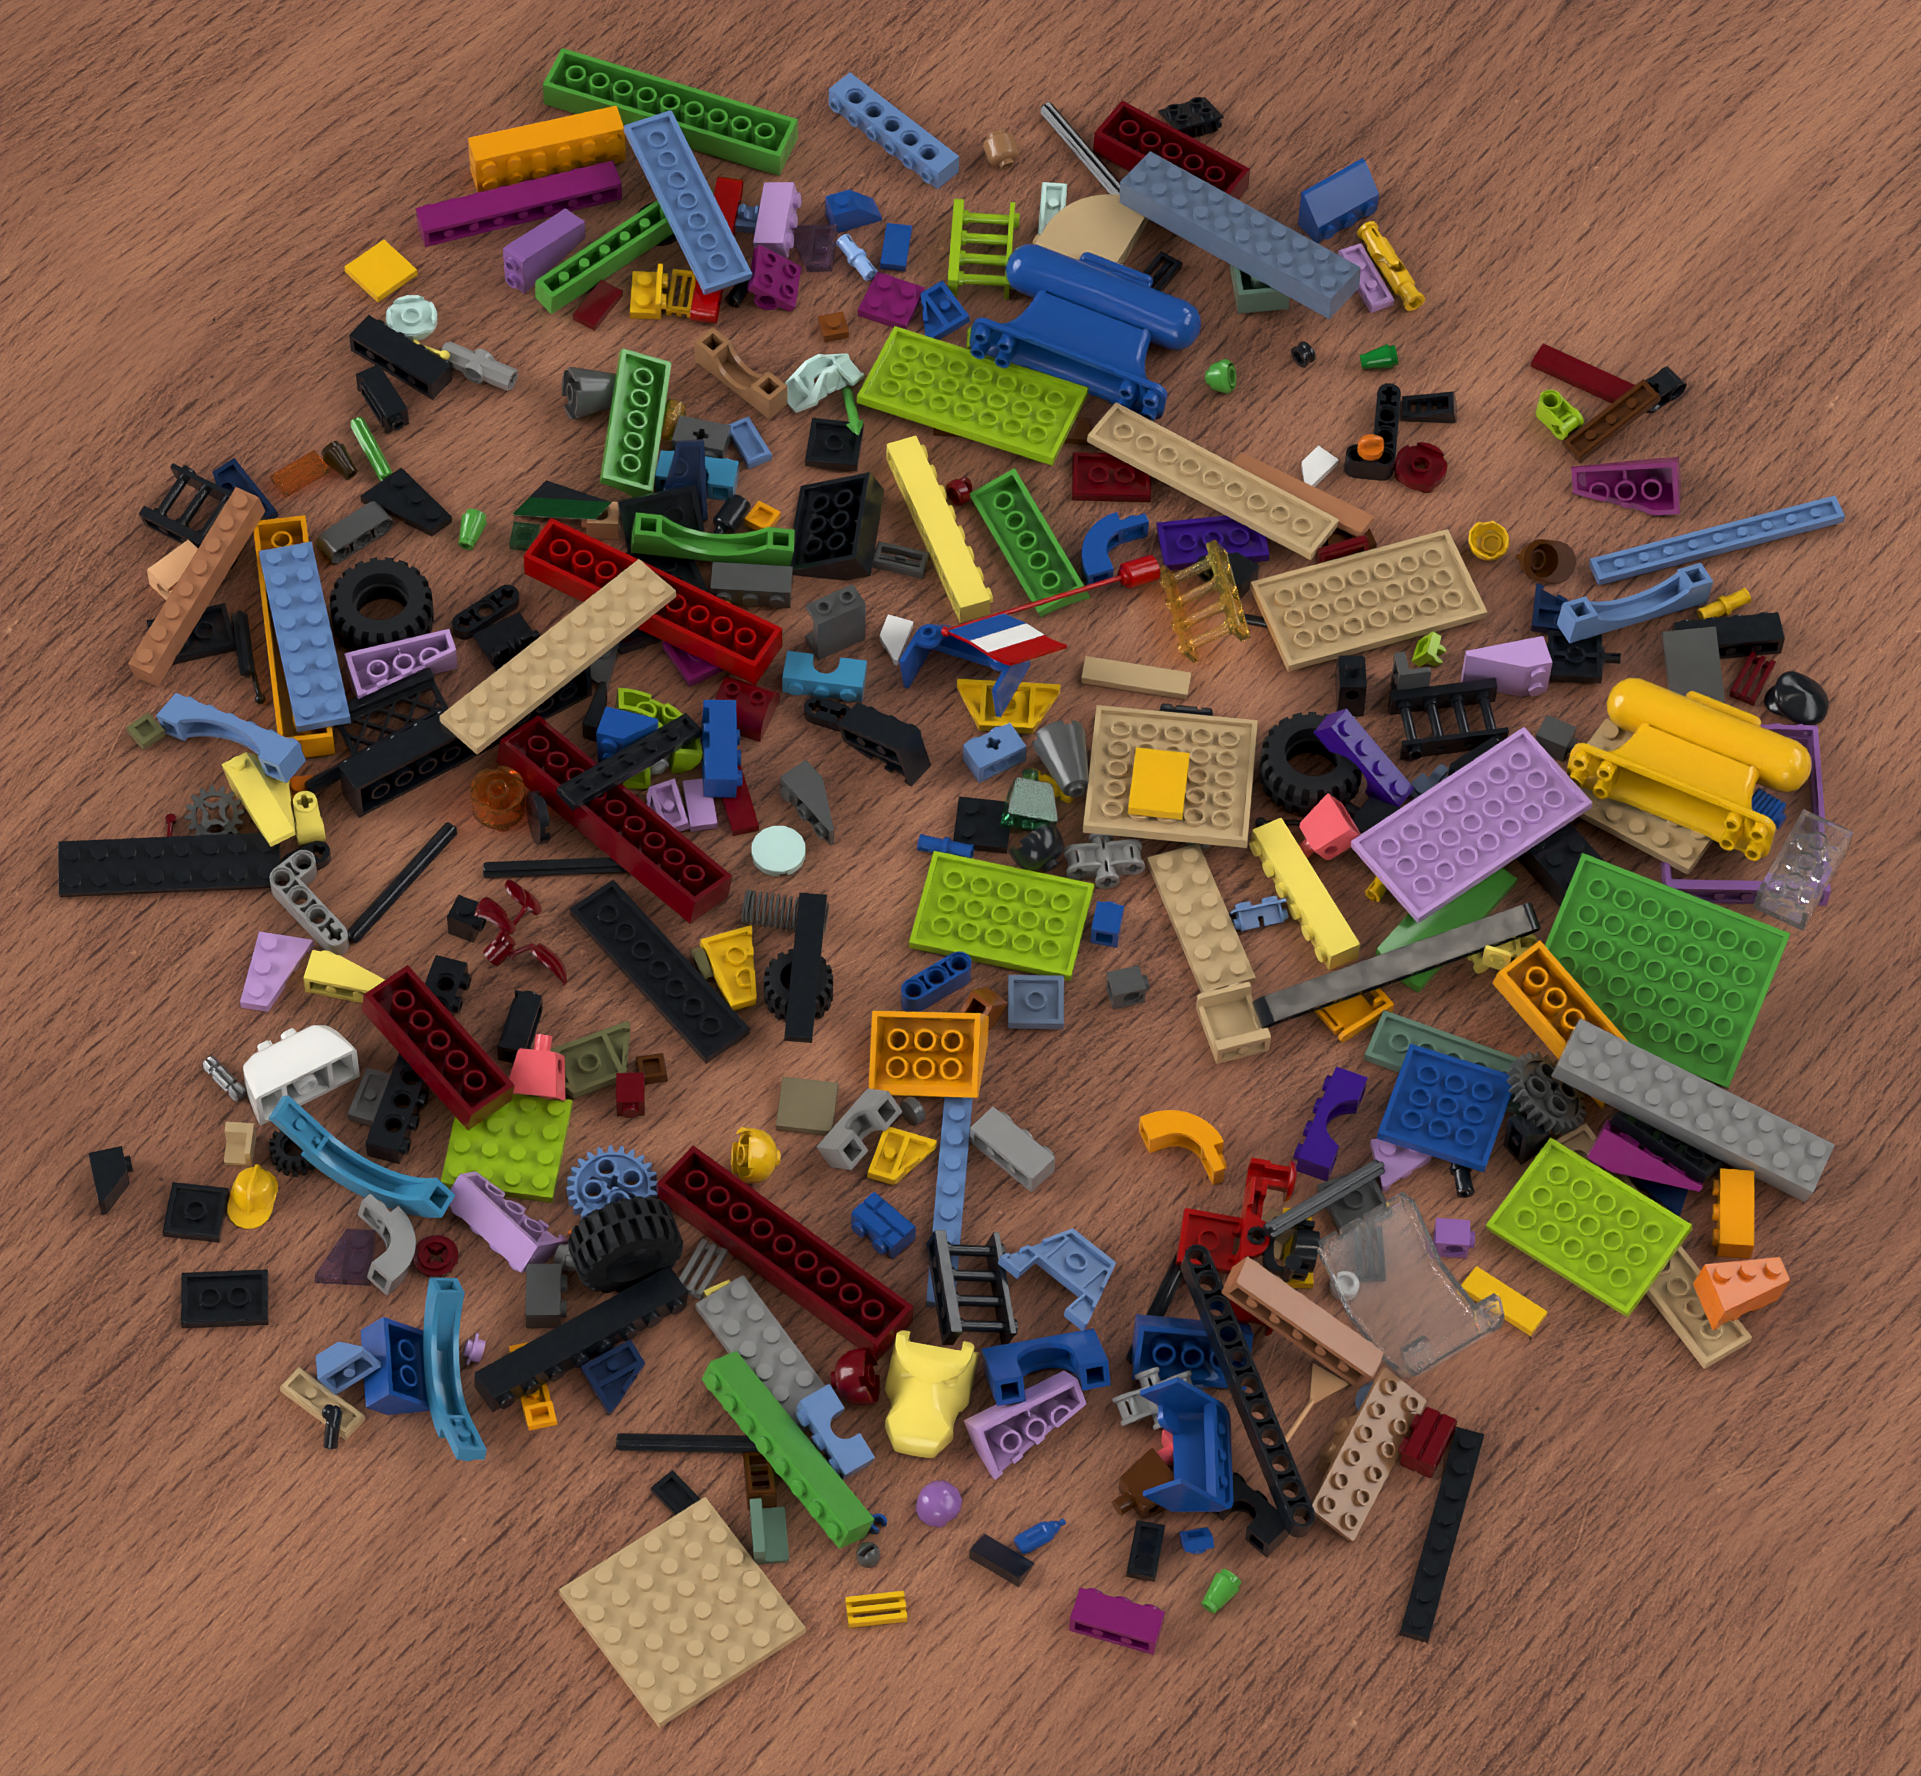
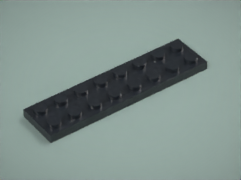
M262 833L58 841L59 896L78 897L271 888L270 873L281 864L280 843L270 847Z
M614 879L570 908V915L705 1064L750 1034V1028Z

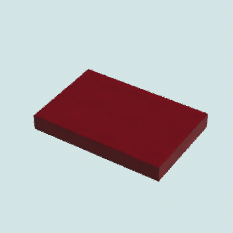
M1073 452L1072 500L1151 503V476L1109 453Z

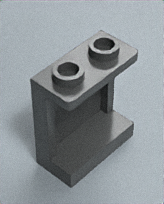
M849 585L806 605V610L813 619V632L805 635V641L818 661L865 640L866 603L854 585Z

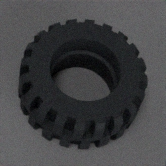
M377 557L370 558L369 562L364 563L360 561L356 563L353 569L349 567L342 573L343 578L339 577L334 583V589L330 594L333 631L335 636L339 638L340 644L344 648L349 647V652L431 633L432 623L434 622L431 588H429L425 576L420 575V571L414 566L409 568L407 562L402 560L395 562L393 558L385 557V560H378ZM378 599L395 600L405 606L398 615L384 620L370 619L359 613L360 609L367 603Z
M1302 712L1293 714L1291 719L1285 717L1279 721V725H1274L1269 730L1268 736L1264 738L1259 765L1260 783L1263 784L1265 794L1268 797L1272 796L1271 801L1278 807L1280 805L1284 806V811L1292 814L1294 811L1299 813V816L1306 817L1328 793L1345 806L1347 802H1350V799L1355 798L1359 786H1361L1362 771L1348 758L1330 752L1314 733L1316 728L1327 717L1328 714L1326 713L1322 716L1316 715L1317 712H1308V715H1302ZM1314 753L1330 760L1335 769L1325 775L1308 776L1293 769L1289 765L1288 760L1299 754Z
M635 1196L633 1199H620L619 1202L608 1203L604 1205L605 1207L590 1212L588 1217H584L579 1221V1225L574 1226L568 1240V1248L581 1282L589 1289L596 1292L602 1291L603 1293H611L612 1291L622 1292L667 1266L673 1268L676 1261L680 1259L684 1246L670 1207L663 1201L649 1196L646 1198Z

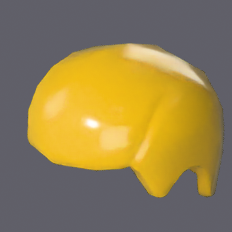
M1479 521L1469 531L1468 543L1472 553L1477 558L1484 561H1493L1506 554L1509 549V535L1506 529L1495 521L1483 523Z

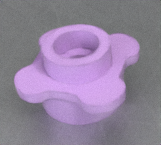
M475 1333L472 1340L467 1339L463 1356H467L466 1365L468 1366L470 1361L479 1363L482 1358L486 1341L478 1339L479 1333Z

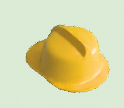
M259 1164L246 1168L238 1174L228 1200L227 1213L230 1220L236 1226L243 1229L260 1227L269 1219L278 1193V1182L275 1176L261 1169Z

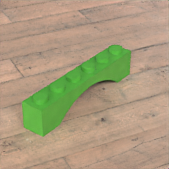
M636 512L632 529L631 553L723 563L790 566L794 553L795 530L766 527L757 531L740 534H712L683 527L670 521L663 515Z

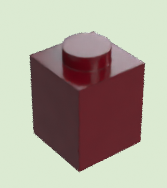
M644 1072L616 1073L617 1116H624L626 1118L645 1116Z

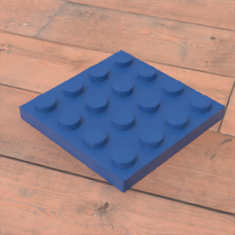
M1410 1044L1376 1139L1485 1173L1512 1093L1508 1091L1512 1086L1506 1082L1510 1076L1504 1072Z

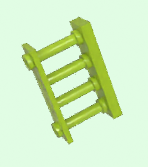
M954 199L947 286L954 296H958V286H963V284L1004 286V299L1009 300V290L1015 289L1009 284L1006 268L1005 276L964 274V271L959 270L960 266H965V263L1007 265V261L1012 254L1014 228H1019L1020 213H1015V202H1010L1009 215L970 213L969 210H964V199ZM968 223L1009 225L1008 235L967 233V230H963V225H968ZM967 243L1007 245V254L1005 256L966 253V250H961V245L966 246Z

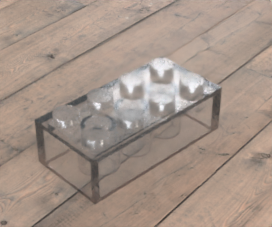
M1803 809L1760 885L1753 908L1804 931L1849 850L1853 831Z

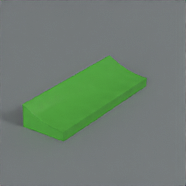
M624 348L621 349L618 357L599 483L614 487L632 497L653 492L672 362Z
M1015 468L970 493L973 503L1031 602L1084 586ZM1085 591L1036 606L1035 609L1039 616L1043 617L1066 605L1090 599V596Z
M1501 868L1420 923H1417L1408 913L1378 946L1375 956L1488 917L1515 887L1517 878L1504 868ZM1443 966L1401 980V982L1419 993Z

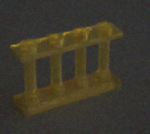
M1215 539L1206 543L1208 551L1206 559L1177 573H1173L1165 565L1160 567L1162 577L1159 580L1162 588L1167 593L1168 598L1165 599V602L1174 619L1171 621V625L1179 638L1177 643L1178 650L1183 657H1187L1193 663L1199 661L1196 648L1228 633L1236 636L1241 642L1250 638L1227 550ZM1209 568L1213 570L1214 576L1211 581L1181 595L1178 583ZM1212 591H1219L1220 598H1218V602L1189 616L1186 615L1185 604ZM1222 611L1225 613L1226 620H1224V624L1195 638L1192 637L1191 626Z

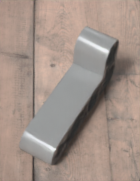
M299 850L272 870L269 876L271 892L324 950L342 956L349 949L347 929L307 887L317 876L316 860L310 851ZM302 864L310 865L307 869L302 870L298 868ZM280 881H288V882H289V883H288L287 885H285V886H279V885H277V883L280 882ZM303 899L306 900V903L297 905L295 901ZM316 918L324 919V921L319 924H315L312 922Z

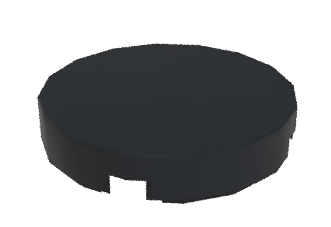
M539 790L527 792L526 812L531 836L536 845L547 844L550 841V833H546L545 828L549 827L550 819L545 799Z

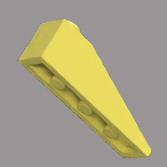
M312 950L303 977L305 992L363 1003L364 994L385 980L344 957L326 950Z

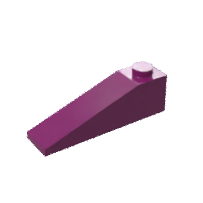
M1679 457L1571 467L1573 494L1602 502H1610L1621 505L1624 508L1643 511L1650 515L1680 514L1681 476Z
M1608 1119L1602 1126L1587 1155V1158L1591 1159V1163L1604 1171L1607 1169L1614 1173L1698 1192L1703 1187L1702 1183L1695 1181L1673 1164L1663 1162L1664 1158L1659 1157L1647 1147L1642 1148L1639 1146L1640 1143L1610 1124Z

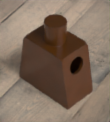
M1153 1448L1148 1450L1119 1479V1491L1122 1495L1114 1499L1112 1505L1121 1516L1134 1509L1140 1518L1147 1519L1167 1510L1143 1496V1491L1174 1480V1473Z

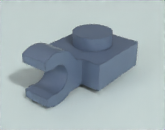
M1441 763L1435 768L1429 778L1424 773L1420 774L1410 783L1414 790L1407 798L1412 801L1446 779L1449 769Z

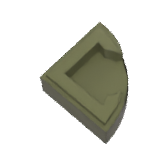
M700 946L691 949L690 953L694 963H697L699 973L704 979L712 977L713 973L705 951Z

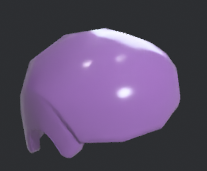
M936 1480L925 1485L920 1491L915 1510L919 1519L927 1525L944 1527L950 1520L957 1518L963 1500L959 1490L950 1482Z

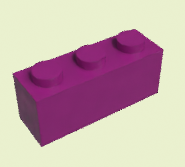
M1079 1588L1070 1616L1069 1631L1154 1655L1164 1624L1165 1611H1161L1158 1607L1151 1604L1140 1605L1133 1603L1130 1599L1123 1596L1112 1597L1105 1595L1095 1588Z

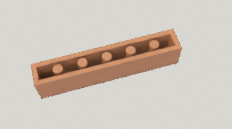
M1248 1256L1232 1267L1221 1292L1223 1295L1359 1389L1374 1379L1384 1352L1371 1341L1360 1336L1351 1327L1343 1324L1329 1314L1327 1310L1313 1303L1304 1294L1293 1289L1280 1277L1275 1276Z

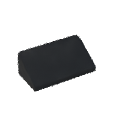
M986 1534L972 1546L969 1552L971 1560L1017 1587L1022 1584L1035 1564Z

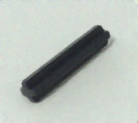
M239 610L232 615L238 668L241 676L250 678L251 675L255 674L249 621L247 613Z

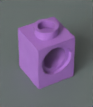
M1436 1218L1433 1235V1256L1467 1259L1469 1248H1474L1475 1231H1470V1220Z

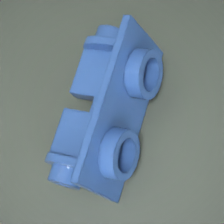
M1271 896L1261 899L1262 903L1252 905L1251 901L1236 904V909L1229 913V916L1236 915V919L1232 920L1235 930L1243 932L1259 928L1258 917H1262L1264 926L1284 923V920L1288 919V912L1286 908L1282 909L1281 905L1287 901L1286 898L1278 900L1277 896Z

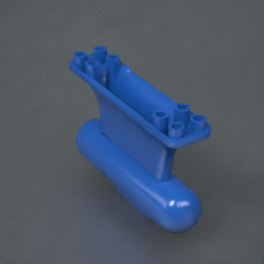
M1025 244L1017 247L1007 261V279L1013 289L1034 299L1021 315L1010 322L998 323L983 317L975 319L969 341L972 347L970 351L972 356L977 359H984L988 355L994 357L995 364L1001 368H1008L1010 363L1089 387L1088 394L1104 399L1110 404L1114 405L1117 402L1153 422L1155 419H1160L1165 411L1168 394L1162 385L1148 380L1146 376L1145 360L1150 343L1176 351L1190 347L1199 336L1201 330V318L1197 308L1185 300L1151 288L1153 278L1150 275L1090 252H1084L1080 259L1077 260L1037 244Z

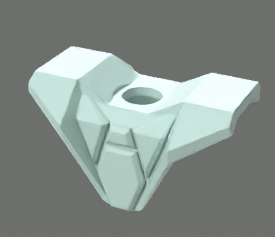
M847 353L817 354L804 361L785 382L788 387V405L795 413L816 406L820 399L827 396V393L830 394L835 389L840 390L847 385L854 386L864 378V373L858 370ZM819 376L817 382L814 383V379Z

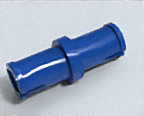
M920 834L917 851L929 853L938 851L973 858L974 845L951 841L950 837L941 839Z

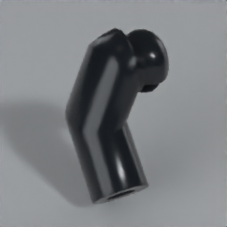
M327 1404L322 1410V1417L326 1419L323 1446L327 1449H336L338 1447L343 1413L339 1406Z

